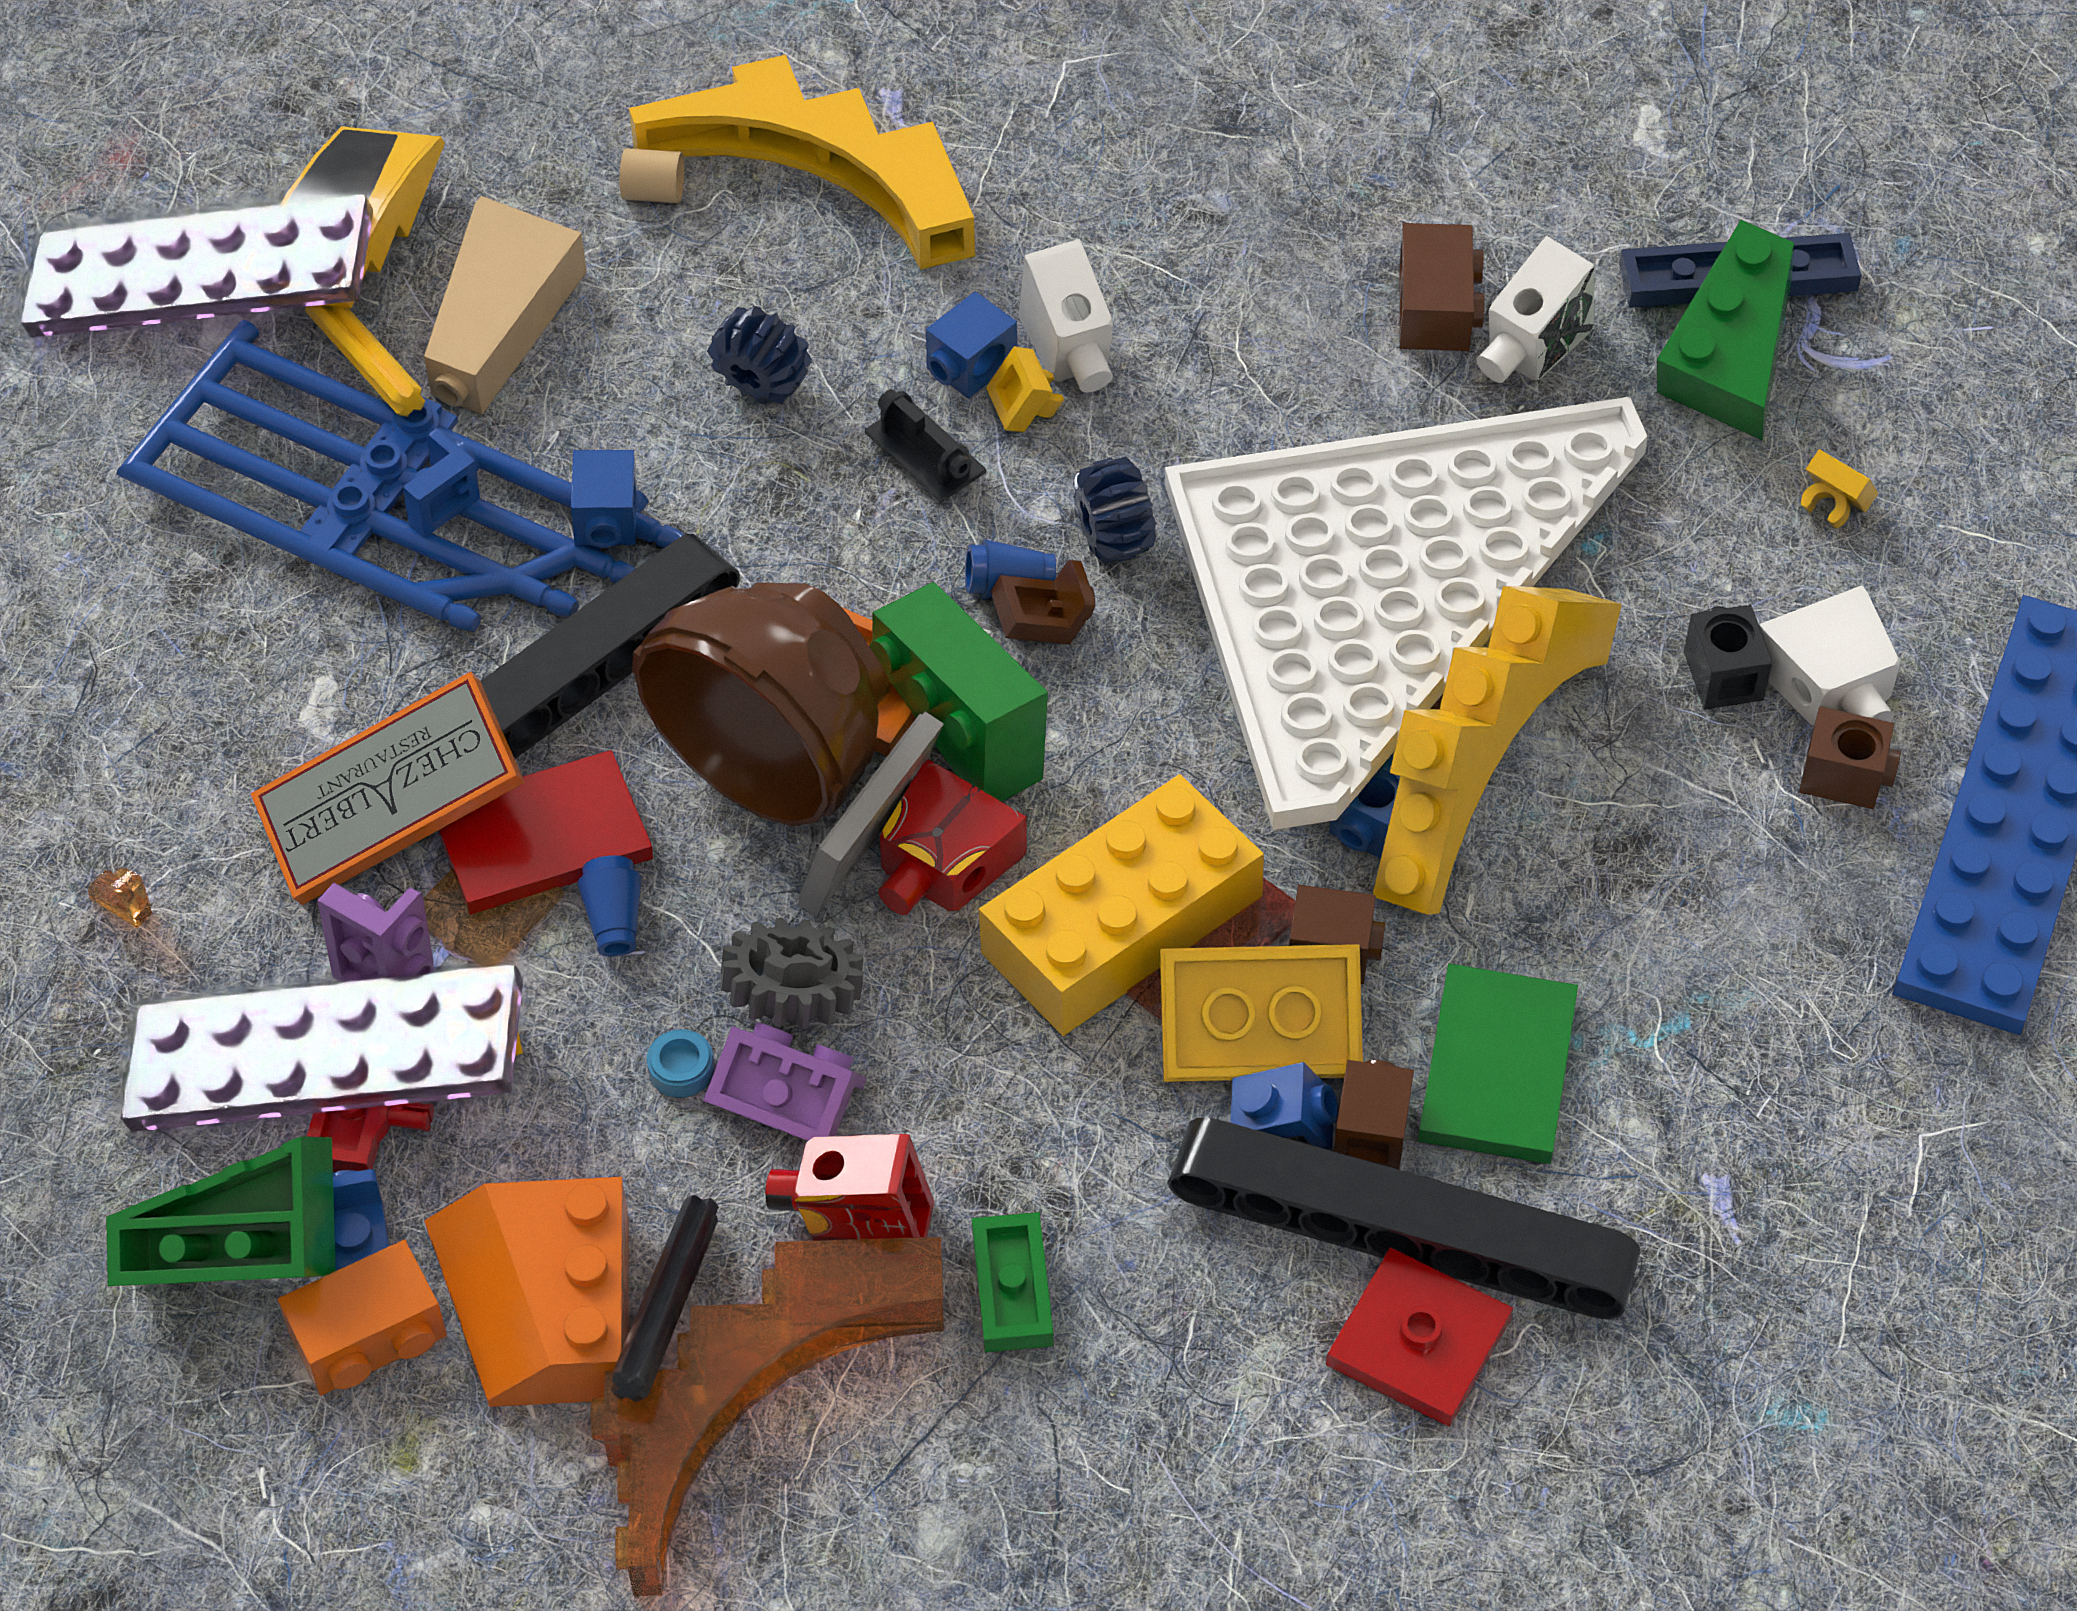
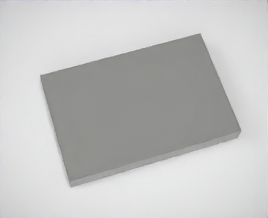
M924 712L923 715H918L818 847L798 897L799 906L815 917L819 915L882 831L919 769L929 759L944 725L942 722L927 712Z

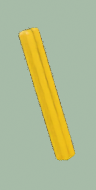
M305 303V312L398 415L409 416L413 410H421L423 408L425 399L420 395L421 387L349 308Z

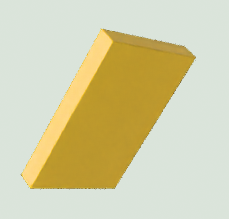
M1360 944L1160 949L1163 1082L1233 1080L1235 1077L1304 1062L1319 1078H1344L1347 1060L1363 1062Z

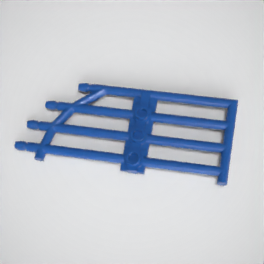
M241 320L116 472L121 478L443 622L447 620L451 626L465 631H476L481 622V615L462 603L455 604V601L511 594L540 608L545 606L547 611L558 616L570 617L577 612L579 602L559 589L552 590L550 585L542 581L578 567L603 579L608 577L610 582L616 584L636 569L629 563L622 560L615 561L613 556L599 551L602 547L574 545V539L481 498L458 515L546 554L510 568L433 533L424 538L408 522L388 514V512L404 493L403 486L409 483L412 477L430 459L427 434L436 428L441 430L453 442L459 440L465 443L475 455L480 469L571 508L572 483L452 431L458 423V416L442 410V405L423 397L425 403L421 410H413L409 416H400L385 401L252 344L259 336V331L248 320ZM236 363H240L381 425V428L366 447H362L221 385L220 382ZM207 403L345 464L349 468L333 489L191 427L187 423L201 405ZM172 443L317 509L301 530L298 531L157 468L153 464ZM637 490V538L649 543L656 542L658 547L664 549L685 535L674 527L667 524L662 526L660 521L642 514L641 512L648 505L649 501L642 492ZM374 533L464 573L466 576L415 583L355 555L371 534Z

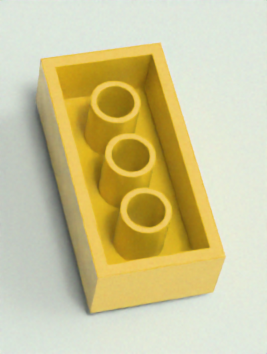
M1179 774L980 907L981 954L1062 1036H1065L1159 971L1160 949L1192 948L1260 901L1263 896L1264 853Z

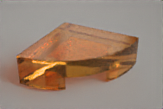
M118 868L114 873L111 870H105L88 886V895L91 900L135 928H138L152 914L142 877L126 868Z

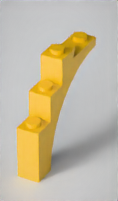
M786 54L732 67L733 84L629 108L634 149L682 152L683 156H734L771 161L810 172L848 190L876 210L904 240L920 270L975 257L974 215L933 121L878 134L859 88L804 100Z
M1502 587L1489 646L1454 647L1440 709L1404 710L1390 773L1399 775L1400 780L1372 895H1376L1377 899L1427 915L1440 913L1455 859L1470 819L1492 773L1515 735L1540 703L1564 681L1584 669L1608 663L1621 603L1569 589Z

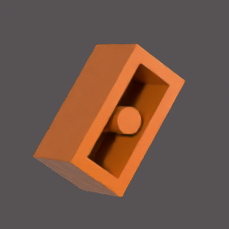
M405 1239L277 1298L287 1331L320 1396L334 1389L354 1387L363 1382L371 1372L400 1358L411 1359L420 1356L428 1351L436 1341L447 1337L439 1303Z

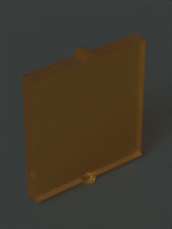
M451 869L423 898L428 931L442 940L446 950L456 949L491 972L562 899L564 893L561 888L556 886L469 915Z

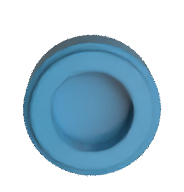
M686 1029L671 1030L660 1035L653 1041L647 1052V1067L651 1083L662 1094L675 1098L690 1097L704 1090L711 1082L714 1074L713 1052L709 1042L699 1033Z

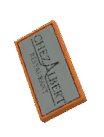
M470 671L250 794L293 899L304 905L324 894L333 883L340 885L518 787L525 783L480 679Z

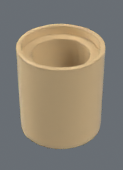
M625 148L621 158L619 180L622 200L679 204L684 187L685 167L683 153Z

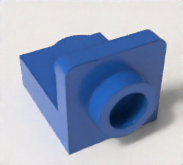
M438 428L427 434L431 467H425L418 471L410 482L403 486L408 523L424 538L480 499L477 478L479 464L475 455L465 443L459 440L453 442Z
M343 1170L333 1173L336 1271L390 1246L384 1203L375 1170Z

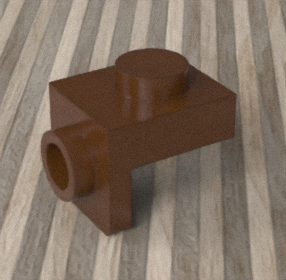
M1068 560L1054 581L1000 575L991 589V595L1005 638L1070 645L1084 623L1091 617L1096 605L1094 590L1089 584L1082 562L1078 560Z

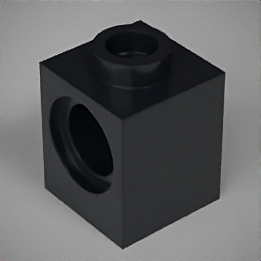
M1752 605L1732 608L1714 607L1704 612L1692 613L1684 646V654L1703 709L1764 701L1773 663Z

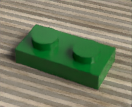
M1040 1212L972 1218V1236L985 1353L1054 1346Z

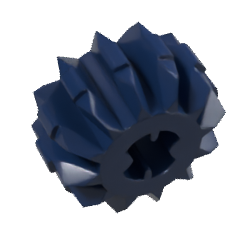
M755 305L749 310L737 307L731 315L726 316L712 336V343L707 349L713 360L711 367L715 372L724 375L726 378L725 385L734 386L740 390L742 397L747 395L753 396L759 403L764 405L769 401L782 404L788 396L793 395L808 374V367L812 362V358L807 352L808 342L794 333V325H786L779 319L777 313L768 315Z
M1127 457L1117 459L1106 458L1093 462L1091 466L1080 469L1079 473L1075 475L1073 482L1075 489L1073 498L1077 505V517L1082 526V535L1086 536L1089 550L1102 563L1116 560L1117 562L1136 558V555L1149 551L1150 547L1154 546L1156 540L1154 529L1157 523L1153 516V503L1150 501L1148 488L1142 480L1140 469Z

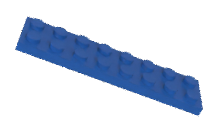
M2027 595L2022 596L1892 993L1894 996L2017 1035H2021L2077 853V610Z

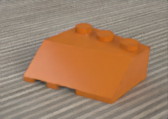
M622 1177L484 1183L424 1220L489 1407L629 1400L628 1397L623 1399L617 1398L611 1390L614 1383L611 1375L629 1334V1214Z

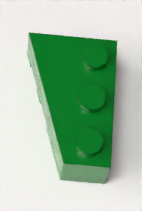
M1744 220L1739 221L1657 358L1658 394L1763 441L1776 360L1792 281L1794 242Z

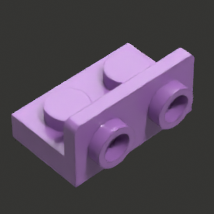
M333 883L317 900L332 977L395 1012L410 994L415 995L424 989L434 970L423 894L413 888H408L386 912L381 904L371 896L363 893L355 895Z
M756 1022L753 1033L734 1026L731 1027L703 1101L809 1141L813 1137L836 1136L854 1087L863 1090L867 1077L850 1070L854 1060L851 1056L816 1044L811 1056L790 1048L794 1035Z

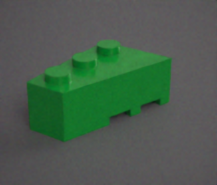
M934 581L872 612V641L869 647L883 666L889 681L913 715L917 718L919 714L923 715L924 712H927L944 724L935 745L958 777L1001 802L1043 780L1048 691Z
M300 1136L281 1144L282 1147L248 1161L242 1160L223 1168V1171L190 1185H181L106 1216L108 1286L317 1277L335 1272L332 1137Z

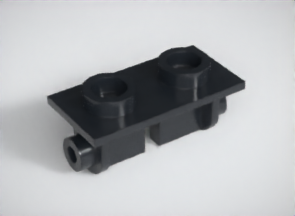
M890 389L881 395L877 403L878 408L881 409V419L864 429L865 434L940 503L987 473L986 468L969 454L968 448L961 443H957L913 403L911 397L906 392H896L894 389Z

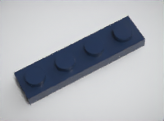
M1850 233L1784 237L1794 242L1793 271L1789 296L1858 291L1862 275ZM1727 242L1621 249L1619 267L1629 308L1690 304Z

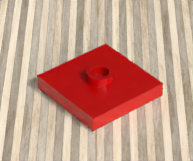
M1390 1247L1328 1351L1326 1366L1451 1427L1511 1321L1513 1307Z

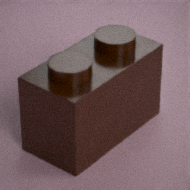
M1403 223L1399 256V349L1469 351L1472 327H1483L1485 302L1484 292H1474V284H1482L1484 252L1483 249H1473V225Z

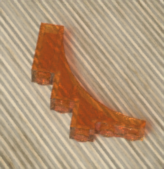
M941 1237L775 1242V1268L762 1269V1304L691 1306L690 1332L678 1333L677 1337L678 1369H659L649 1395L644 1400L636 1403L628 1397L623 1399L617 1398L611 1390L614 1383L611 1377L613 1371H605L604 1398H592L591 1434L593 1441L604 1440L609 1466H617L618 1503L629 1504L628 1526L616 1527L615 1562L617 1570H628L633 1596H662L669 1542L685 1496L714 1447L751 1407L790 1377L840 1352L890 1337L944 1331Z

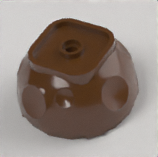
M756 582L750 588L739 589L730 586L666 612L665 618L648 633L641 645L633 652L632 673L635 674L639 698L658 732L686 765L724 797L761 818L794 827L816 823L821 817L832 816L859 781L866 766L872 761L879 719L877 705L890 692L889 678L849 615L839 603L821 589L805 583Z

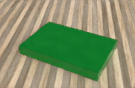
M1448 963L1418 1142L1551 1164L1578 985Z

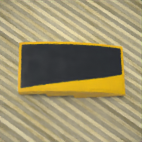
M341 126L310 160L287 192L264 232L241 281V286L250 297L352 309L366 271L380 273L394 236L408 238L445 142L442 137Z

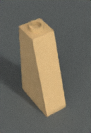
M480 196L474 205L424 354L431 395L438 397L442 402L450 406H461L479 414L484 413L587 273L581 232Z

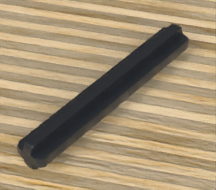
M692 1195L687 1197L682 1203L611 1375L614 1382L611 1390L619 1399L628 1397L637 1403L649 1395L718 1223L716 1213L719 1207L712 1198L702 1200L698 1196Z

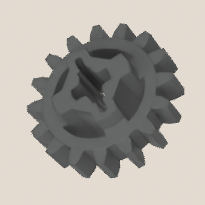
M776 918L775 928H767L759 922L751 923L750 935L736 931L732 936V945H724L720 988L721 991L731 992L730 1005L732 1007L749 1005L748 1018L752 1020L766 1016L773 1019V1026L781 1028L785 1024L786 1019L796 1020L797 1025L802 1030L808 1029L810 1019L815 1018L826 1025H831L834 1023L835 1011L849 1015L852 1012L853 1000H860L864 958L860 954H852L854 942L851 939L834 941L835 929L830 926L820 931L817 928L811 927L810 920L803 919L798 927H789L783 918Z

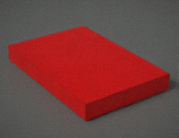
M612 750L522 776L525 783L437 831L469 915L577 883L583 876V865L594 858L610 855L624 856L631 859L634 865L653 859L652 844Z

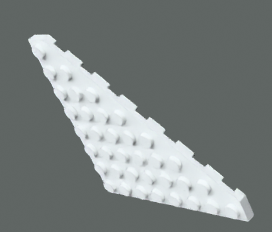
M1631 397L1165 467V487L1273 830L1338 819L1395 751L1404 710L1430 709L1444 693L1454 647H1483L1491 637L1502 587H1533L1643 457L1646 451L1647 434Z

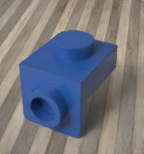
M1304 1062L1233 1078L1230 1123L1283 1138L1302 1135L1312 1146L1326 1150L1332 1148L1333 1124L1337 1122L1339 1114L1338 1100L1332 1087L1325 1084Z

